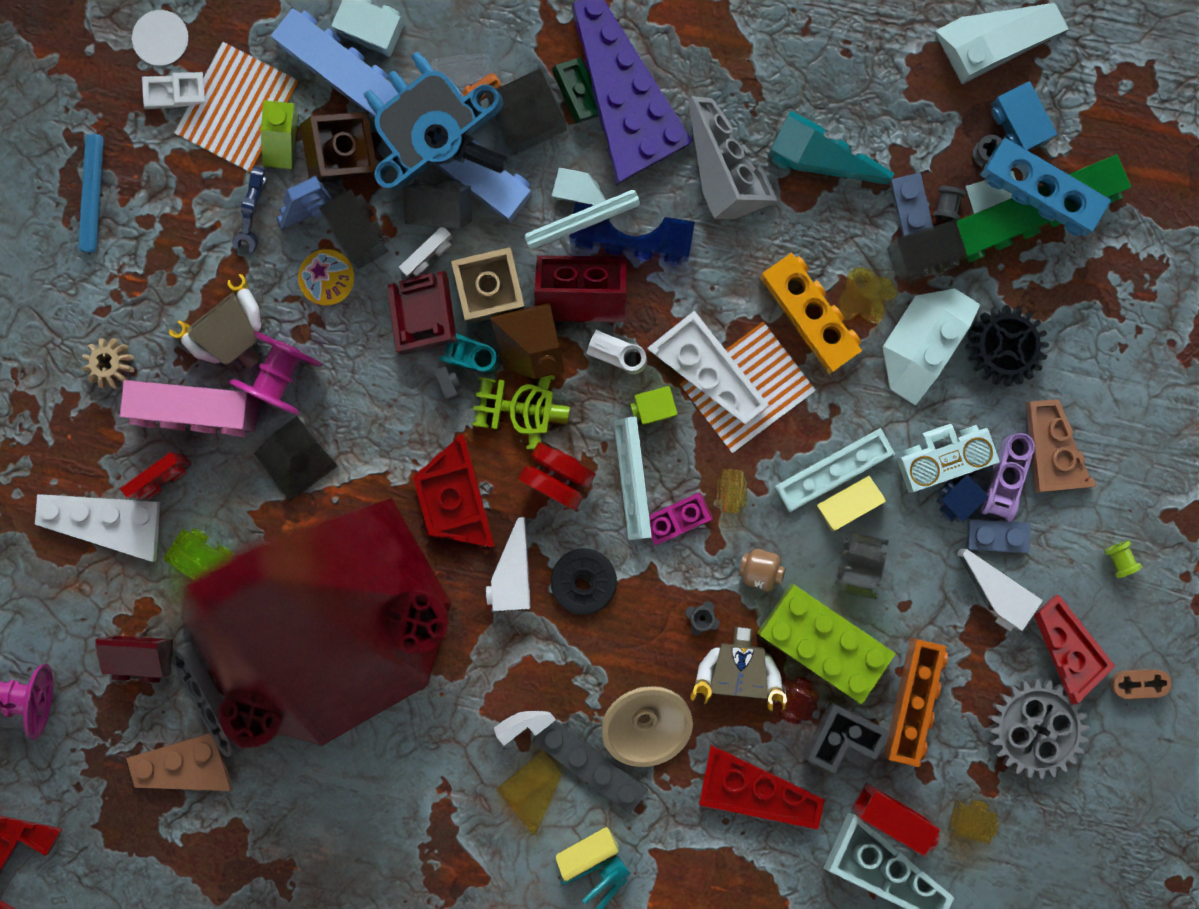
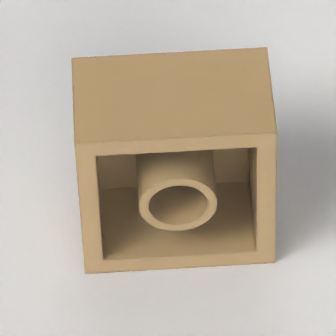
M511 247L451 261L467 324L489 320L492 315L525 308Z

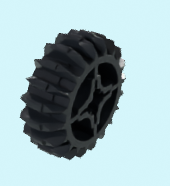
M1004 305L1001 312L997 307H993L990 312L991 316L984 312L980 315L982 322L974 321L972 323L973 328L977 332L970 331L967 333V337L974 340V343L966 344L965 348L967 350H974L975 354L968 356L967 359L968 361L975 359L978 361L979 364L973 367L974 372L982 368L985 370L981 377L983 380H987L993 375V385H998L1002 378L1005 387L1011 386L1013 380L1017 385L1023 384V376L1030 380L1034 377L1032 369L1035 371L1042 369V365L1037 360L1047 359V355L1040 351V349L1049 347L1048 342L1040 341V338L1046 336L1047 332L1046 330L1037 331L1036 327L1041 325L1040 320L1033 323L1030 322L1033 315L1032 312L1029 311L1022 317V307L1017 306L1013 312H1011L1009 305ZM1008 322L1018 326L1021 330L1011 334L1004 328L1000 329L997 323ZM990 331L993 348L986 354L985 337L987 332ZM1017 338L1011 343L1012 347L1009 348L1012 351L1007 350L997 354L1002 349V345L1005 344L1003 342ZM1027 338L1029 352L1027 359L1024 360L1023 357L1025 355L1021 350V344ZM999 358H1005L1010 364L1014 363L1018 369H1002L993 362Z

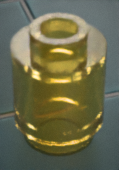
M721 470V476L717 480L716 506L722 507V513L739 514L740 508H746L748 479L745 478L744 470Z

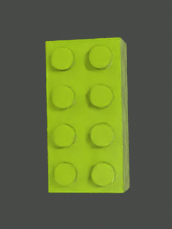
M791 583L757 632V634L860 704H863L896 654Z

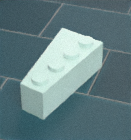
M847 814L823 869L904 909H950L954 899L951 894L885 841L882 836L866 825L857 815Z

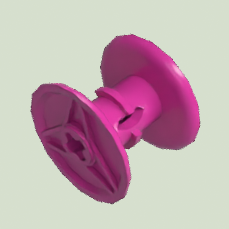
M254 330L253 333L257 339L272 346L265 363L260 364L259 368H261V371L253 386L237 379H232L229 383L264 402L299 416L298 409L281 401V398L289 382H294L295 379L291 377L300 360L315 367H321L323 363L301 353L300 350L284 342L277 341Z
M48 663L39 665L36 668L28 684H20V682L15 680L2 682L0 673V713H4V716L8 718L13 717L15 714L23 715V726L26 735L31 740L38 739L44 731L52 706L53 673Z

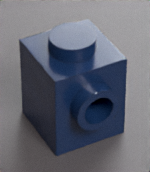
M962 475L955 482L952 479L949 480L939 490L941 496L936 502L941 505L939 508L941 514L950 522L954 519L957 522H964L989 496L968 475Z

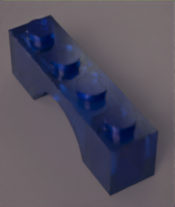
M575 202L573 214L594 205ZM665 217L661 224L652 232L641 236H632L616 229L608 218L570 234L569 238L570 242L575 243V247L578 249L592 250L593 246L605 248L604 252L608 254L622 255V252L625 251L634 253V257L638 259L652 260V256L664 258L665 263L681 265L682 261L688 262L695 222Z

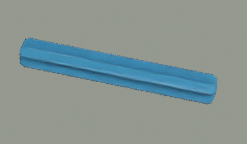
M87 134L85 137L78 249L89 253L95 252L97 248L104 142L103 137L98 134Z

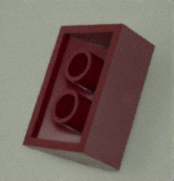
M537 255L534 289L535 306L550 303L554 321L626 322V257Z

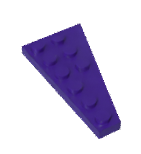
M578 0L573 3L571 9L579 41L583 45L586 57L584 61L587 71L590 73L591 88L601 128L605 132L608 144L607 151L609 159L612 160L615 172L614 179L617 186L689 146L692 143V139L605 0Z

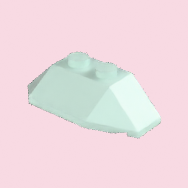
M955 288L915 296L882 346L889 389L913 405H916L938 378L970 328L980 304Z

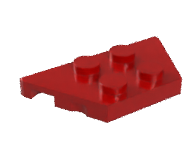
M460 434L450 445L438 453L430 463L413 476L428 535L493 547L495 543L465 434Z

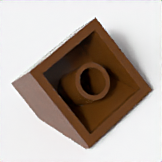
M368 112L310 116L300 124L309 179L316 176L323 183L375 173L377 163Z

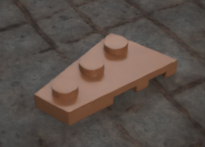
M1059 399L1026 402L1028 432L1035 444L1032 456L1035 493L1097 487L1093 477L1089 476L1084 462L1086 460L1082 451H1078L1074 442L1072 428Z
M210 733L126 758L135 788L233 790L224 756Z

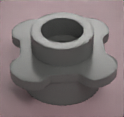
M705 601L696 608L693 606L687 608L685 614L691 621V632L694 635H701L703 631L709 629L716 630L719 627L720 622L715 618L713 603ZM704 615L705 620L701 621L700 616Z

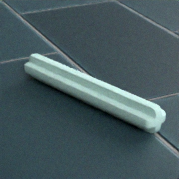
M630 190L526 233L525 240L530 250H534L633 209L640 204L638 195L635 190Z

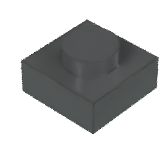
M446 367L434 371L446 400L451 401L460 397L457 389L462 387L455 371L449 373Z

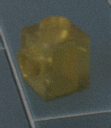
M972 799L971 803L955 800L948 830L954 835L990 844L991 837H995L998 832L999 819H996L997 813L989 809V803Z

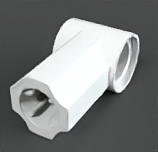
M598 330L592 336L586 352L587 355L621 368L629 374H639L647 365V357L642 347L627 343ZM630 352H637L641 355V362L637 366L631 367L626 365L625 357Z

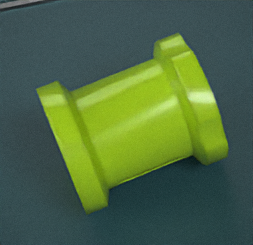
M1130 540L1119 542L1104 550L1105 554L1110 556L1117 570L1115 576L1118 579L1131 575L1143 568L1141 563H1137L1130 549Z

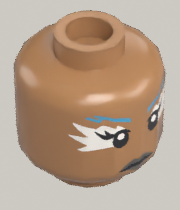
M755 548L750 554H744L739 569V576L743 577V583L746 586L769 592L774 588L775 584L781 585L786 568L781 566V557L778 554Z

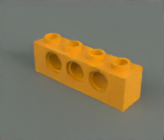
M791 252L764 271L759 278L825 370L830 374L862 351L859 347L862 342L852 329L848 331L842 323L844 317L835 305L830 306L824 296L827 294L822 285L817 280L813 282L806 272L809 271V268L800 256L795 257ZM792 280L799 281L803 286L802 294H792L788 290V282ZM806 306H817L820 309V318L810 319L805 312ZM832 329L837 333L838 341L836 344H829L824 340V330Z

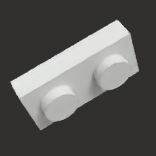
M442 225L399 266L400 270L408 278H411L413 275L416 277L420 276L430 266L427 261L435 254L440 257L451 246L449 241L452 239L451 234Z

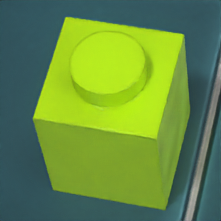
M670 385L634 395L635 403L630 404L633 417H637V420L641 421L642 426L678 415Z

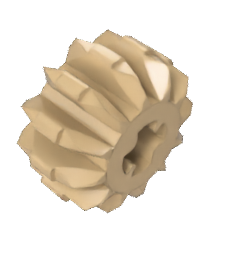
M100 338L98 340V347L93 344L88 345L89 350L92 352L91 355H82L83 360L89 361V364L81 368L82 371L90 373L87 380L91 383L97 382L99 388L105 389L109 384L111 388L116 389L118 388V380L121 382L128 380V377L125 375L126 371L130 373L135 371L133 367L127 365V363L135 359L133 355L126 354L129 347L126 344L119 345L118 340L111 338L109 342L104 338ZM106 358L111 359L109 363L112 367L110 369L106 368Z

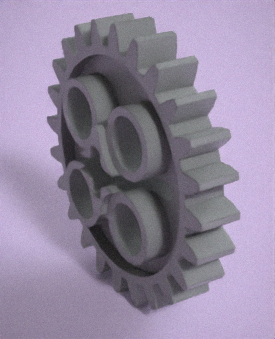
M1033 679L1031 687L1026 681L1022 680L1020 683L1021 690L1012 685L1009 686L1012 695L1009 697L1001 693L1000 697L1004 701L1003 705H992L999 711L998 715H989L988 717L996 722V726L987 728V731L996 734V737L989 741L990 744L1000 745L995 751V755L998 757L1006 755L1003 764L1008 767L1014 763L1013 771L1017 774L1024 768V775L1028 778L1032 777L1034 771L1040 779H1044L1045 771L1050 776L1056 777L1057 767L1067 772L1065 762L1069 761L1077 764L1073 754L1075 752L1084 754L1083 749L1078 746L1079 742H1088L1089 740L1081 736L1082 731L1090 729L1089 726L1080 722L1087 717L1086 713L1077 712L1082 703L1079 702L1078 704L1071 705L1067 694L1064 693L1062 695L1064 686L1057 684L1052 690L1053 685L1050 680H1045L1042 687L1038 679ZM1035 700L1038 704L1037 712L1028 716L1026 705L1028 702ZM1051 704L1052 708L1047 712V706ZM1058 715H1063L1065 719L1064 726L1059 730H1055L1053 727L1054 718ZM1035 724L1044 728L1042 733L1036 732L1033 729ZM1022 727L1024 736L1021 741L1014 743L1011 736L1014 729ZM1044 742H1049L1051 746L1050 753L1045 757H1041L1039 755L1040 745ZM1030 745L1029 752L1025 753V748Z

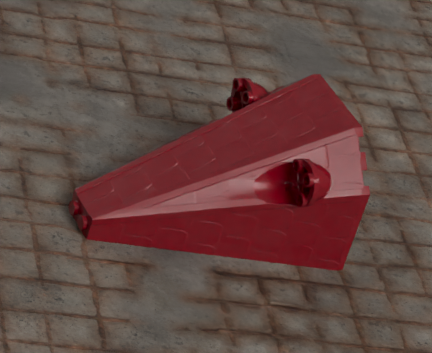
M393 498L249 545L183 583L181 619L224 693L225 700L219 707V719L222 730L228 739L240 748L262 746L270 742L277 734L323 746L429 685L440 642L448 629V613L451 601Z

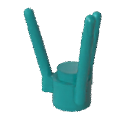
M615 855L611 859L608 858L568 881L562 879L561 885H566L603 868L599 874L604 880L582 899V903L587 904L609 885L612 888L595 908L604 909L619 888L628 882L626 878L631 872L620 858Z

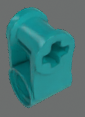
M457 333V342L447 344L444 355L439 358V361L462 369L466 368L481 374L493 373L497 370L500 362L498 354L492 347ZM483 352H489L492 355V361L486 367H480L477 363L478 356Z

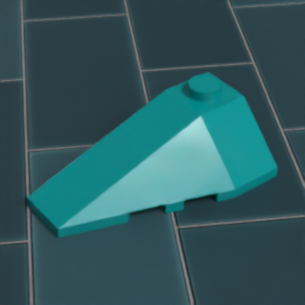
M791 110L768 154L769 157L773 158L772 162L783 169L790 167L795 170L886 185L895 174L867 155L858 153L855 156L851 153L852 149L848 143L842 139L827 138L824 135L826 129Z

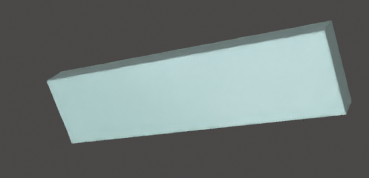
M637 417L619 419L614 421L628 539L651 538Z
M879 428L774 487L788 512H792L890 458L895 453L882 429Z

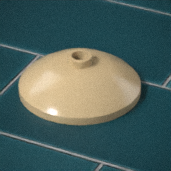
M643 687L629 691L613 702L604 715L601 732L606 749L616 760L630 766L650 767L672 759L685 747L692 733L693 720L688 705L675 692L661 687Z

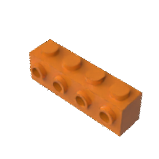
M910 637L889 728L890 733L884 750V756L888 760L920 767L921 759L924 760L928 743L925 741L927 732L931 730L934 722L933 705L934 701L939 698L941 691L940 674L941 670L945 669L948 660L947 646Z

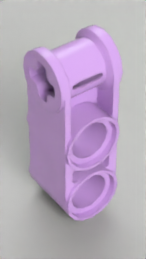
M1024 433L1009 435L1001 443L998 454L1000 462L995 464L992 472V477L986 491L989 497L981 504L982 514L986 515L989 512L1004 517L1007 522L1013 521L1018 510L1019 498L1035 449L1034 441L1029 435ZM1015 439L1020 440L1024 446V450L1019 456L1014 454L1011 448ZM1006 468L1012 469L1015 474V479L1010 485L1005 483L1002 477Z

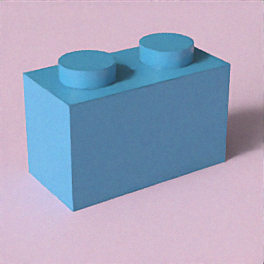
M1030 81L997 97L991 104L993 107L991 109L992 116L998 125L1001 124L1007 134L1005 138L1027 151H1031L1051 141L1058 135Z

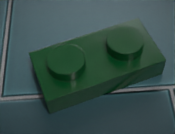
M581 58L555 65L551 71L575 123L598 117L591 88L592 82Z

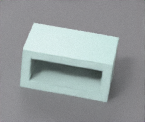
M342 0L331 25L335 34L390 57L404 26L399 12L386 5H383L382 8L371 4V0Z

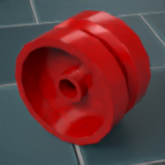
M538 442L531 453V457L534 461L545 466L544 471L542 472L531 465H526L521 471L518 480L576 511L583 497L580 492L569 487V483L572 481L583 488L590 487L596 473L581 465L579 460L557 448L554 450Z

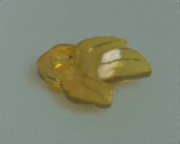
M857 267L847 275V289L839 297V309L846 321L859 313L866 321L879 324L884 316V301L894 299L898 294L894 284L888 278L875 276L868 268ZM856 278H863L866 281L865 287L859 288L855 283Z

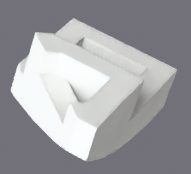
M546 711L519 712L495 726L494 731L498 740L505 746L527 727L536 736L556 719L550 712Z

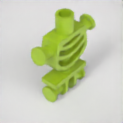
M552 375L539 378L536 386L532 384L521 386L513 396L512 401L503 399L506 383L504 380H499L497 395L491 394L492 384L496 383V380L478 377V381H481L480 390L475 393V397L481 398L480 406H473L476 415L475 422H471V426L489 428V425L486 423L488 413L494 414L492 429L498 430L501 412H509L514 428L521 434H529V445L526 446V449H534L538 442L541 443V434H547L549 422L568 424L570 407L552 404L553 392L548 390L551 380L555 379V376ZM531 391L525 403L518 402V399L524 392ZM541 393L542 395L538 399L537 404H531L534 397ZM487 399L496 401L495 408L486 407ZM516 414L523 415L527 429L518 425ZM529 415L535 417L537 429H532Z

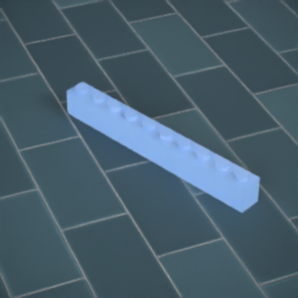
M292 8L271 34L274 42L361 110L368 112V115L375 120L376 114L367 103L364 93L367 90H372L385 105L398 94L391 82L387 80L388 74L375 64L372 68L363 62L365 57L352 46L349 49L340 44L341 38L327 28L324 32L316 26L318 21L308 12L303 10L302 13H299ZM435 134L433 139L437 142H444L445 137L441 134ZM466 159L464 163L456 160L442 165L432 163L508 223L514 220L532 196L531 190L528 188L530 183L517 173L514 177L505 170L502 173H497Z

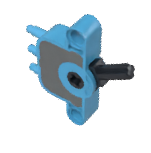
M415 52L412 55V59L422 74L419 78L408 86L396 71H391L388 74V78L398 94L385 105L372 90H367L364 93L367 103L376 114L375 127L393 152L380 162L375 169V179L382 187L391 190L403 188L426 170L430 165L429 162L442 165L449 164L455 160L464 163L466 159L497 173H502L506 168L508 161L506 156L473 143V137L467 135L472 134L502 109L503 98L492 86L487 84L480 85L464 96L449 77L442 72L434 71L426 58L420 52ZM486 93H493L494 103L488 108H483L480 104L481 97ZM434 135H443L445 137L444 142L434 140ZM395 167L398 173L397 179L393 183H387L385 179L386 171Z

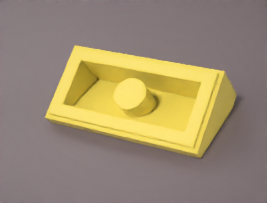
M867 476L817 504V507L830 530L835 531L885 503L886 500L871 477Z
M605 827L558 853L556 861L564 881L576 877L617 854L618 844L609 828Z

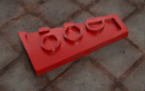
M710 744L698 802L699 806L819 830L824 798Z

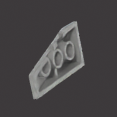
M692 96L688 101L702 191L707 201L708 209L714 219H736L778 201L766 174L761 167L755 169L746 156L750 151L745 144L740 145L731 134L733 130L732 125L713 98Z

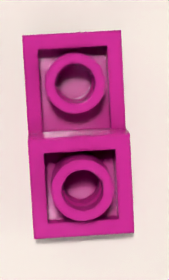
M701 492L649 515L651 538L655 546L713 519Z

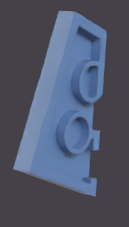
M315 176L286 191L283 200L285 206L280 208L279 212L281 215L277 217V222L281 230H284L311 216L318 218L330 212L329 208L334 206L335 203L330 193Z

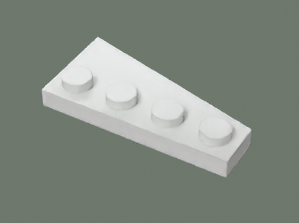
M695 311L647 348L744 424H747L769 406Z
M37 494L35 525L156 562L160 502Z

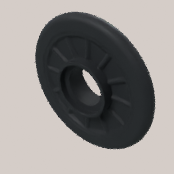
M587 548L575 549L563 555L555 564L551 574V589L557 602L569 612L580 615L593 614L606 607L612 600L617 587L616 572L609 559L602 553ZM587 573L592 577L593 583L591 588L588 590L577 588L575 578L578 574Z

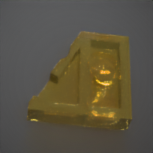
M542 750L496 789L533 835L541 824L562 776V771L548 754Z

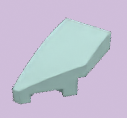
M565 168L558 169L552 193L553 198L584 204L586 207L606 201L598 183L588 173Z

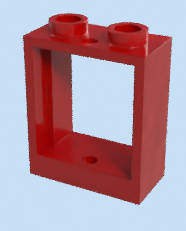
M866 782L851 808L857 816L924 857L928 851L932 852L939 843L940 835L938 834L941 829L925 816Z

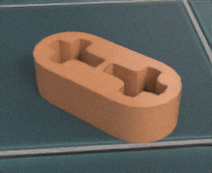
M1157 669L1122 670L1116 672L1110 679L1112 692L1118 697L1125 699L1163 697L1169 693L1172 685L1169 675ZM1156 675L1157 679L1162 680V685L1157 686L1156 691L1154 687L1145 686L1144 681H1153ZM1124 677L1129 681L1137 682V686L1127 687L1126 693L1124 689L1119 688V683L1124 682Z

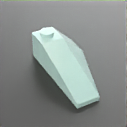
M1050 3L961 17L936 30L935 34L958 78L964 84L1064 33L1069 28L1056 4Z

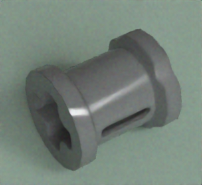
M987 135L975 145L972 150V157L976 165L985 167L990 157L986 155L987 150L984 148L989 146L990 153L992 154L998 143L1002 141L1000 137Z
M939 186L940 198L933 217L947 222L958 221L960 218L958 211L961 198L965 197L966 192L957 187Z

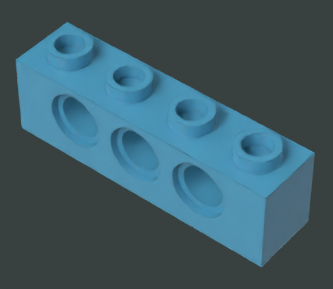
M1007 138L998 143L980 173V176L986 178L985 182L992 188L997 190L1003 188L1012 194L1013 200L1022 205L1030 204L1037 208L1040 216L1050 221H1059L1065 225L1064 229L1075 236L1082 235L1085 237L1093 232L1111 202V199ZM1011 168H1017L1023 173L1022 181L1013 179ZM1038 183L1045 184L1049 188L1048 197L1039 194L1037 190ZM1065 199H1070L1075 203V212L1066 210L1064 207Z

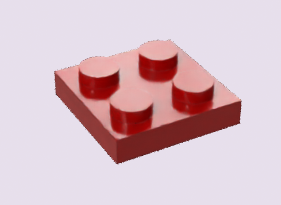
M170 452L123 485L120 490L128 499L141 500L146 498L148 501L162 492L161 486L169 480L174 483L187 474L185 469L192 464L186 455Z

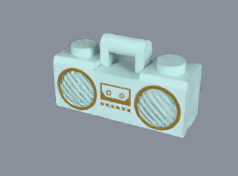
M950 423L922 433L926 449L922 450L921 446L917 445L903 450L904 456L897 458L908 493L916 492L999 463L1000 460L988 428L979 430L978 426L974 425L960 430L961 436L957 438L954 428ZM948 437L949 445L935 449L933 442Z

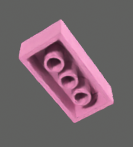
M124 380L120 417L129 419L130 425H137L139 427L156 428V423H160V428H167L169 430L186 431V426H190V431H197L199 433L216 434V429H221L220 434L246 437V432H255L259 399L247 392Z

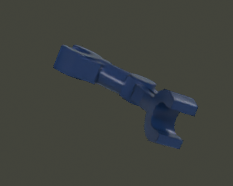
M253 167L251 171L249 189L241 205V213H243L242 231L233 238V249H238L241 246V239L249 242L248 252L253 253L257 248L258 238L251 232L258 198L261 196L267 183V178L264 177L266 170L263 168Z

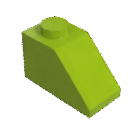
M263 101L261 122L263 167L293 170L299 113L294 103Z

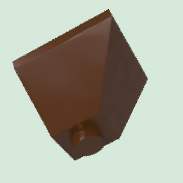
M550 303L490 316L503 369L535 379L565 372Z

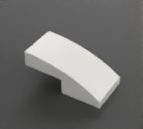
M203 72L172 73V76L142 77L144 109L173 108L205 103Z

